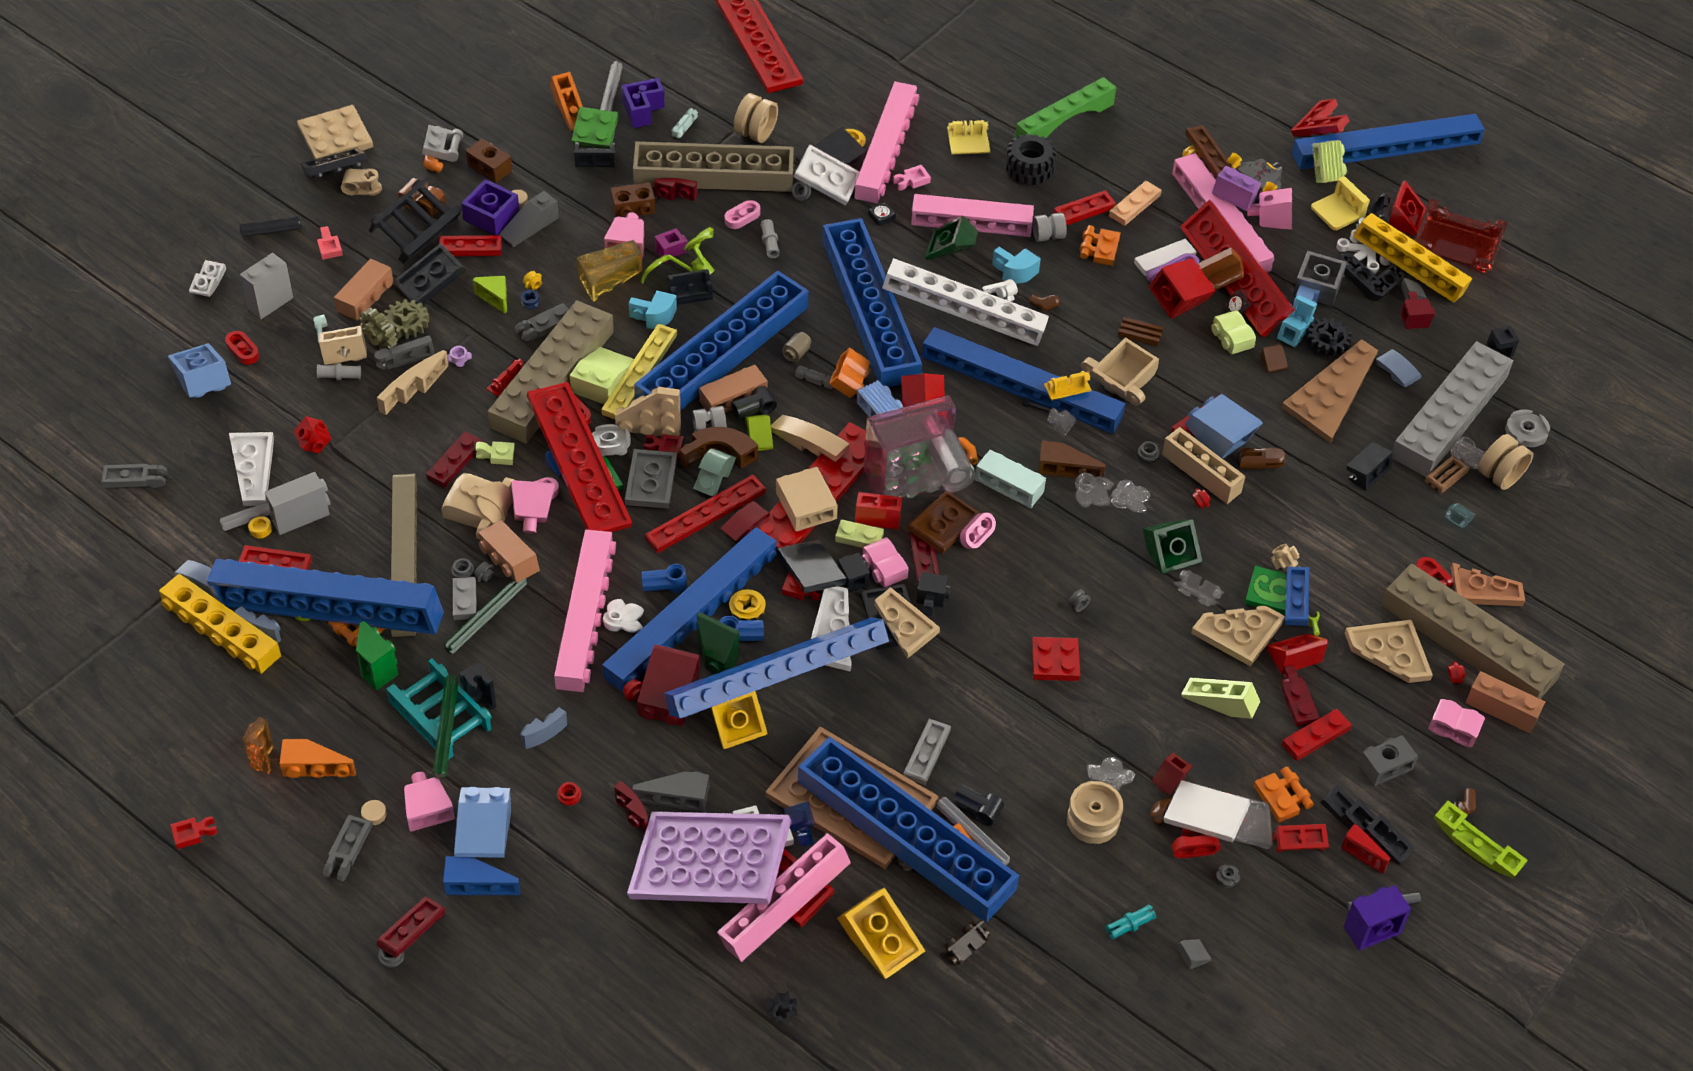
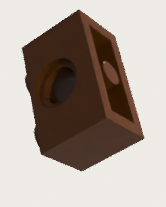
M483 138L466 150L467 165L494 183H497L512 171L511 156Z

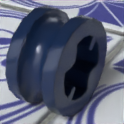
M532 289L524 291L521 294L522 306L526 309L537 308L540 304L538 292Z

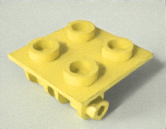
M970 120L969 125H967V121H964V124L963 121H952V123L948 124L951 154L990 153L987 136L988 122H984V120L974 121L973 125L972 120Z

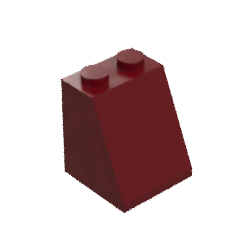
M654 644L637 701L638 715L646 719L660 720L669 725L683 726L686 717L679 719L670 715L664 693L700 680L699 655Z

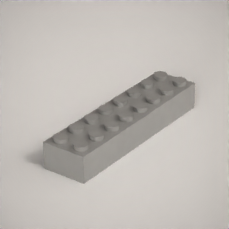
M1476 341L1396 439L1392 450V459L1425 477L1434 471L1506 380L1514 360Z

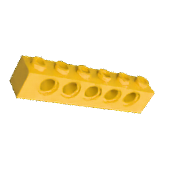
M1372 213L1361 221L1353 236L1453 303L1465 293L1472 281L1471 277Z
M181 574L175 576L159 590L162 599L161 604L167 611L172 610L175 612L180 620L184 623L189 622L198 633L207 635L215 645L224 647L233 658L238 657L250 670L255 669L262 674L281 657L278 642Z

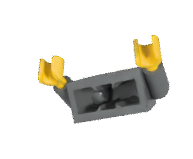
M1232 153L1228 158L1227 162L1231 163L1234 169L1261 183L1255 199L1258 203L1261 192L1281 189L1282 167L1279 163L1275 162L1270 165L1264 159L1243 162L1242 158L1235 153Z

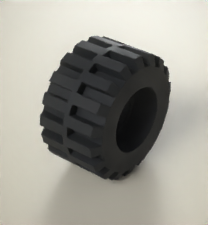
M1036 134L1020 135L1018 138L1012 139L1007 148L1005 169L1008 171L1007 174L1014 181H1019L1021 184L1038 185L1040 182H1046L1054 173L1055 146L1052 145L1050 140H1046L1045 137H1039Z

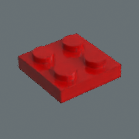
M1032 637L1033 680L1079 681L1078 638Z

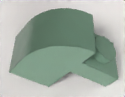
M710 449L699 465L701 470L693 489L710 496H715L723 477H729L736 457L716 449Z

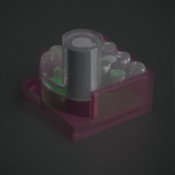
M949 395L867 417L863 474L873 494L897 496L906 499L927 492H934L940 489L941 485L949 492L960 491L974 481L976 476L975 470L954 432L956 407Z

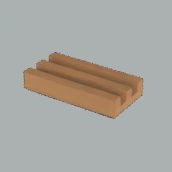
M1452 455L1427 475L1424 482L1427 484L1431 483V487L1433 489L1437 487L1438 492L1442 494L1467 474L1470 467ZM1453 463L1456 464V465L1453 466L1451 469H1449L1448 471H1446L1445 474L1442 475L1439 479H1437V480L1435 479L1438 475H1440L1443 471H1445V470H1446L1449 466H1451Z

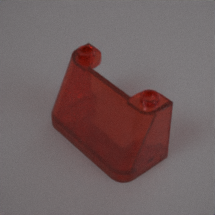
M1429 199L1415 242L1439 257L1475 267L1480 272L1491 270L1508 222L1498 219L1496 224H1490V220L1484 223L1448 212L1447 207H1444L1442 210L1438 206L1439 201Z

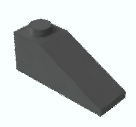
M545 191L536 195L522 207L499 236L501 235L502 240L512 248L559 218L557 200Z
M685 771L635 784L632 791L637 795L641 803L704 812L709 792V775L701 772Z

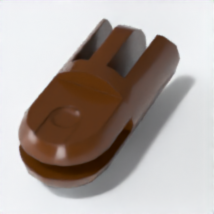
M1240 448L1238 450L1241 469H1277L1284 466L1286 462L1285 452L1278 448Z

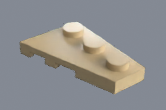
M891 587L875 599L874 606L907 659L939 633L940 627Z

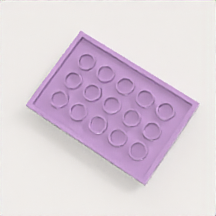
M652 812L627 894L630 899L770 904L791 819L789 815Z

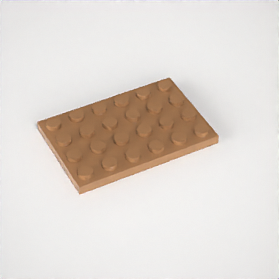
M819 727L767 789L765 797L825 834L828 833L835 840L883 869H886L896 855L799 784L798 766L826 739L831 737L928 809L932 810L939 796L824 728Z

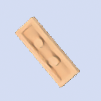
M1148 181L1143 182L1110 210L1109 217L1125 226L1160 197L1162 190Z

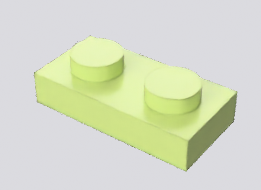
M841 520L835 536V542L863 548L881 540L884 535V529Z

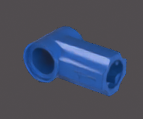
M672 564L666 570L642 571L643 591L669 589L672 593L684 592L688 586L685 568L680 564Z
M724 616L719 621L738 630L739 641H763L764 639L763 620L738 621L733 616Z

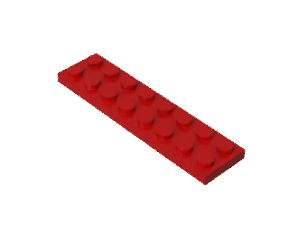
M715 0L767 93L803 85V78L758 0Z
M1210 199L1180 226L1204 260L1229 248H1232L1242 258L1244 277L1224 287L1231 296L1236 290L1244 294L1251 304L1244 314L1261 336L1265 338L1295 311L1281 290Z
M564 382L527 391V399L586 530L615 532L630 528L632 520L569 383Z
M851 422L838 434L839 438L850 443L849 450L836 462L822 453L808 468L818 467L836 502L869 466L874 457L875 435ZM780 501L769 512L770 516L757 526L758 529L776 540V552L778 548L801 543L815 528V526L795 531Z

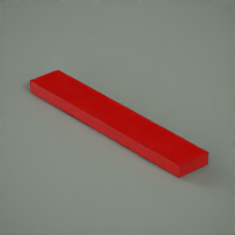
M751 475L646 533L645 540L659 553L765 494L766 488L754 475Z

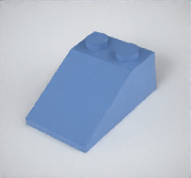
M209 343L168 355V359L189 397H202L206 392L221 391L226 386L231 385L225 361Z
M461 788L454 857L505 856L511 817L510 788Z

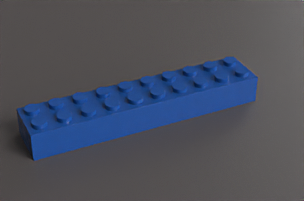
M859 218L823 225L824 248L876 379L883 386L892 387L901 385V376L921 374L922 362L894 294L882 288L886 275L863 219Z
M776 271L634 384L635 399L643 395L645 397L648 396L657 387L679 389L681 411L699 396V387L721 379L808 308L809 291L780 271Z
M216 559L207 579L215 599L229 609L237 610L242 606L246 611L291 617L301 616V618L360 625L362 621H365L370 627L436 635L444 613L434 585L427 583L417 584L404 580L393 581L384 578H369L362 575H344L339 572L328 573L319 570H303L296 567H279L274 564L246 563L232 559Z
M829 737L798 766L799 784L974 915L984 920L985 923L1017 891L1019 875L833 738Z

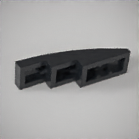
M1339 785L1334 787L1320 801L1349 830L1354 824L1359 826L1390 857V860L1400 865L1415 849L1381 813L1375 816L1360 799L1355 802Z

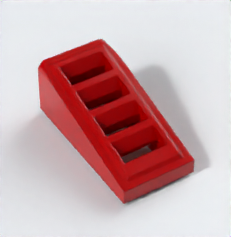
M1356 824L1352 826L1346 834L1341 848L1383 874L1386 871L1390 857Z

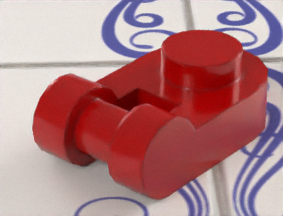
M1422 557L1417 561L1416 566L1433 578L1437 577L1440 580L1439 582L1449 588L1454 585L1453 578L1433 558Z

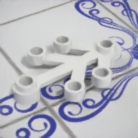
M1353 230L1350 240L1354 243H1359L1360 241L1353 237L1356 230ZM1345 238L1338 240L1337 250L1341 252L1356 251L1358 253L1354 256L1359 261L1367 257V268L1373 274L1378 273L1379 264L1376 262L1374 250L1364 244L1350 243ZM1380 256L1379 261L1382 265L1388 266L1392 263L1383 256Z

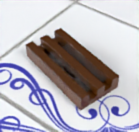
M1123 317L1118 336L1158 346L1164 327Z

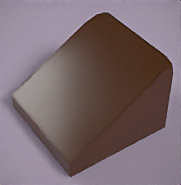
M1281 344L1262 349L1260 359L1268 373L1288 369Z

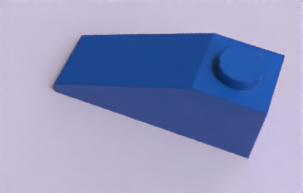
M446 856L443 879L445 895H520L519 878L473 857Z

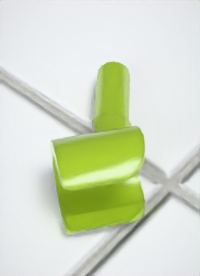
M1315 612L1314 618L1309 616L1308 626L1313 628L1316 636L1320 634L1317 625L1320 617L1319 612Z

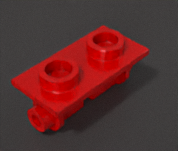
M521 359L513 360L507 370L498 378L493 379L492 384L486 390L499 397L523 368L524 362Z

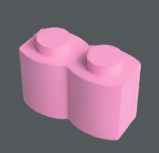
M887 537L863 547V555L861 557L867 561L876 583H880L883 587H888L908 578L907 564Z
M1441 699L1428 729L1439 736L1451 738L1456 743L1466 747H1473L1485 717L1475 710L1462 708L1452 700Z

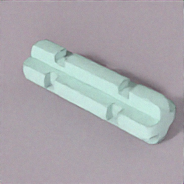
M690 108L673 127V137L680 138L684 134L683 132L698 117L697 110Z

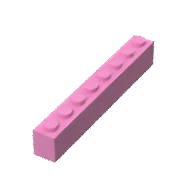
M894 82L856 181L855 199L878 204L880 196H884L885 183H889L890 169H894L895 156H899L900 144H903L905 139L904 131H908L910 125L909 118H913L914 106L918 105L919 94H916L917 86Z
M1196 153L1175 159L1172 174L1197 208L1200 209L1210 199L1267 273L1271 272L1274 262L1273 253L1268 250L1262 238L1256 234L1252 225L1246 221L1243 213L1235 205L1212 194L1216 180L1213 174L1205 167L1204 162L1199 159Z
M585 530L554 675L556 689L583 692L585 683L590 681L591 671L588 667L594 661V650H592V647L597 645L598 632H596V627L601 626L602 614L599 612L600 608L604 609L605 595H603L604 590L607 591L609 586L607 572L611 573L613 560L610 557L615 555L616 542L612 541V532Z

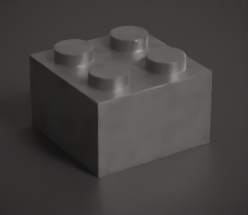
M1307 251L1296 280L1293 295H1297L1299 286L1302 285L1320 291L1317 302L1333 306L1347 262Z

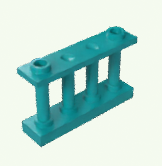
M431 658L428 660L430 674L406 690H400L395 684L386 690L389 703L436 750L440 715L435 719H428L424 713L442 701L444 688L420 705H414L410 701L412 696L436 680L444 687L448 672L442 664L438 665ZM459 685L456 698L458 703L455 706L454 717L463 710H466L472 718L452 731L449 759L454 756L453 742L480 724L487 732L491 730V715L489 711L484 707L481 708Z

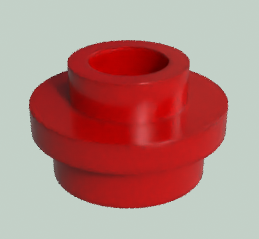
M1198 488L1195 489V493L1191 495L1194 502L1200 509L1208 508L1211 499L1204 489L1201 491Z
M1456 661L1452 662V665L1447 666L1450 680L1453 684L1457 682L1462 684L1463 678H1466L1464 667L1462 664L1458 665Z
M633 679L624 686L623 693L627 701L638 700L643 684L642 681Z
M567 782L558 789L557 798L561 804L572 806L580 801L581 790L576 784Z

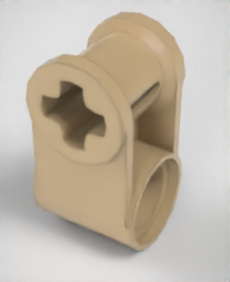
M348 169L344 173L341 190L351 196H373L381 192L382 185L378 182L379 174L375 169Z

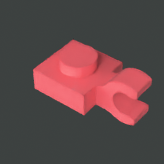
M328 226L321 227L322 239H318L317 242L322 260L342 256L338 236H331Z

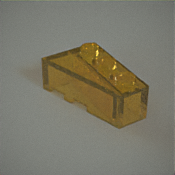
M634 240L577 257L578 276L592 301L597 300L598 295L603 292L611 291L613 286L620 281L623 283L642 271V253Z

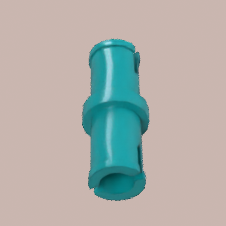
M1150 904L1133 913L1128 912L1124 914L1123 918L1105 926L1107 934L1111 932L1109 937L1114 940L1124 933L1134 932L1138 930L1139 926L1156 919V913L1154 910L1150 912L1153 909Z

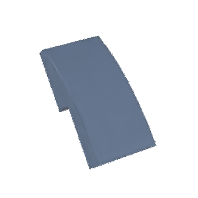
M1393 349L1376 359L1377 366L1388 371L1391 374L1392 380L1403 387H1407L1421 378L1418 370Z
M188 560L175 571V576L181 574L209 595L214 596L207 583L211 572L210 567Z
M242 606L234 611L279 643L281 641L279 633L281 629L274 619L270 620L264 614L257 618L252 611L248 612Z
M558 707L553 713L547 715L544 723L536 718L531 724H527L521 732L522 747L525 749L535 747L558 734L567 726L566 711Z

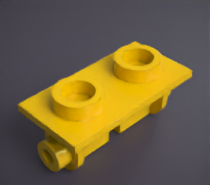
M1081 371L1080 373L1070 375V378H1067V376L1051 378L1050 381L1044 383V386L1051 400L1091 391L1087 382L1090 380V375L1088 372Z

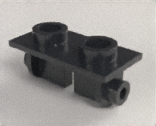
M1381 194L1377 200L1371 198L1370 214H1374L1386 223L1389 222L1388 204L1390 197L1387 194Z

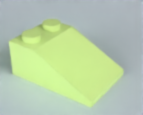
M599 347L580 360L570 374L572 392L605 404L634 359Z

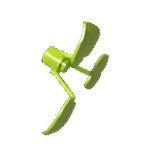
M711 227L706 228L684 247V251L686 249L690 251L693 248L697 255V258L691 262L692 268L671 255H664L645 270L641 278L642 284L651 270L668 260L674 261L690 272L708 269L710 274L713 273L715 270L703 257L699 246L704 239L713 237L714 229Z

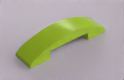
M1447 801L1434 816L1441 829L1470 856L1490 869L1514 878L1528 860L1508 845L1505 849L1500 847L1465 820L1467 817L1466 813L1450 801Z

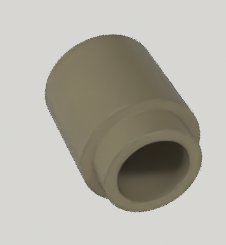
M804 332L794 334L782 347L784 357L788 361L797 362L810 349L811 338Z

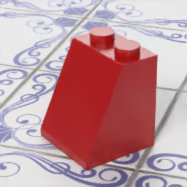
M1193 258L1164 266L1148 286L1170 319L1209 300L1216 291L1212 282L1207 279L1200 265Z

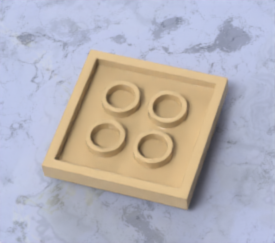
M354 105L297 121L298 127L314 159L354 148H359L360 150L373 148V141Z

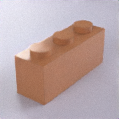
M370 259L334 297L336 311L358 321L361 317L360 314L369 309L375 301L379 300L384 291L391 287L393 283L391 267Z
M756 365L743 368L736 373L699 387V402L707 412L710 408L723 406L726 413L732 410V401L751 395L753 390L760 386L768 388V381Z
M502 520L478 532L480 537L478 544L484 554H488L492 562L496 566L499 565L507 577H511L516 583L540 571L536 554Z
M1480 671L1470 690L1466 704L1531 733L1545 701Z

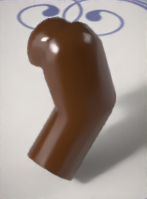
M1032 294L1029 299L1030 304L1043 311L1054 309L1061 302L1060 298L1056 295L1040 298Z
M1471 788L1465 789L1464 801H1459V804L1455 802L1454 805L1467 815L1471 814L1476 810V791Z
M1173 797L1157 801L1150 811L1153 823L1160 824L1164 822V814Z

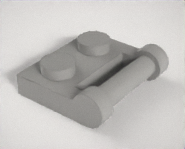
M429 125L422 154L451 162L457 161L459 142L463 138V132L460 129L448 130L439 126ZM446 139L451 140L449 150H444Z

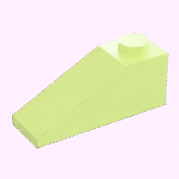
M1190 678L1181 694L1185 699L1230 717L1252 719L1260 703L1252 682Z

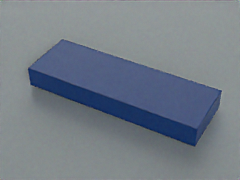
M1287 567L1285 625L1308 626L1310 567Z

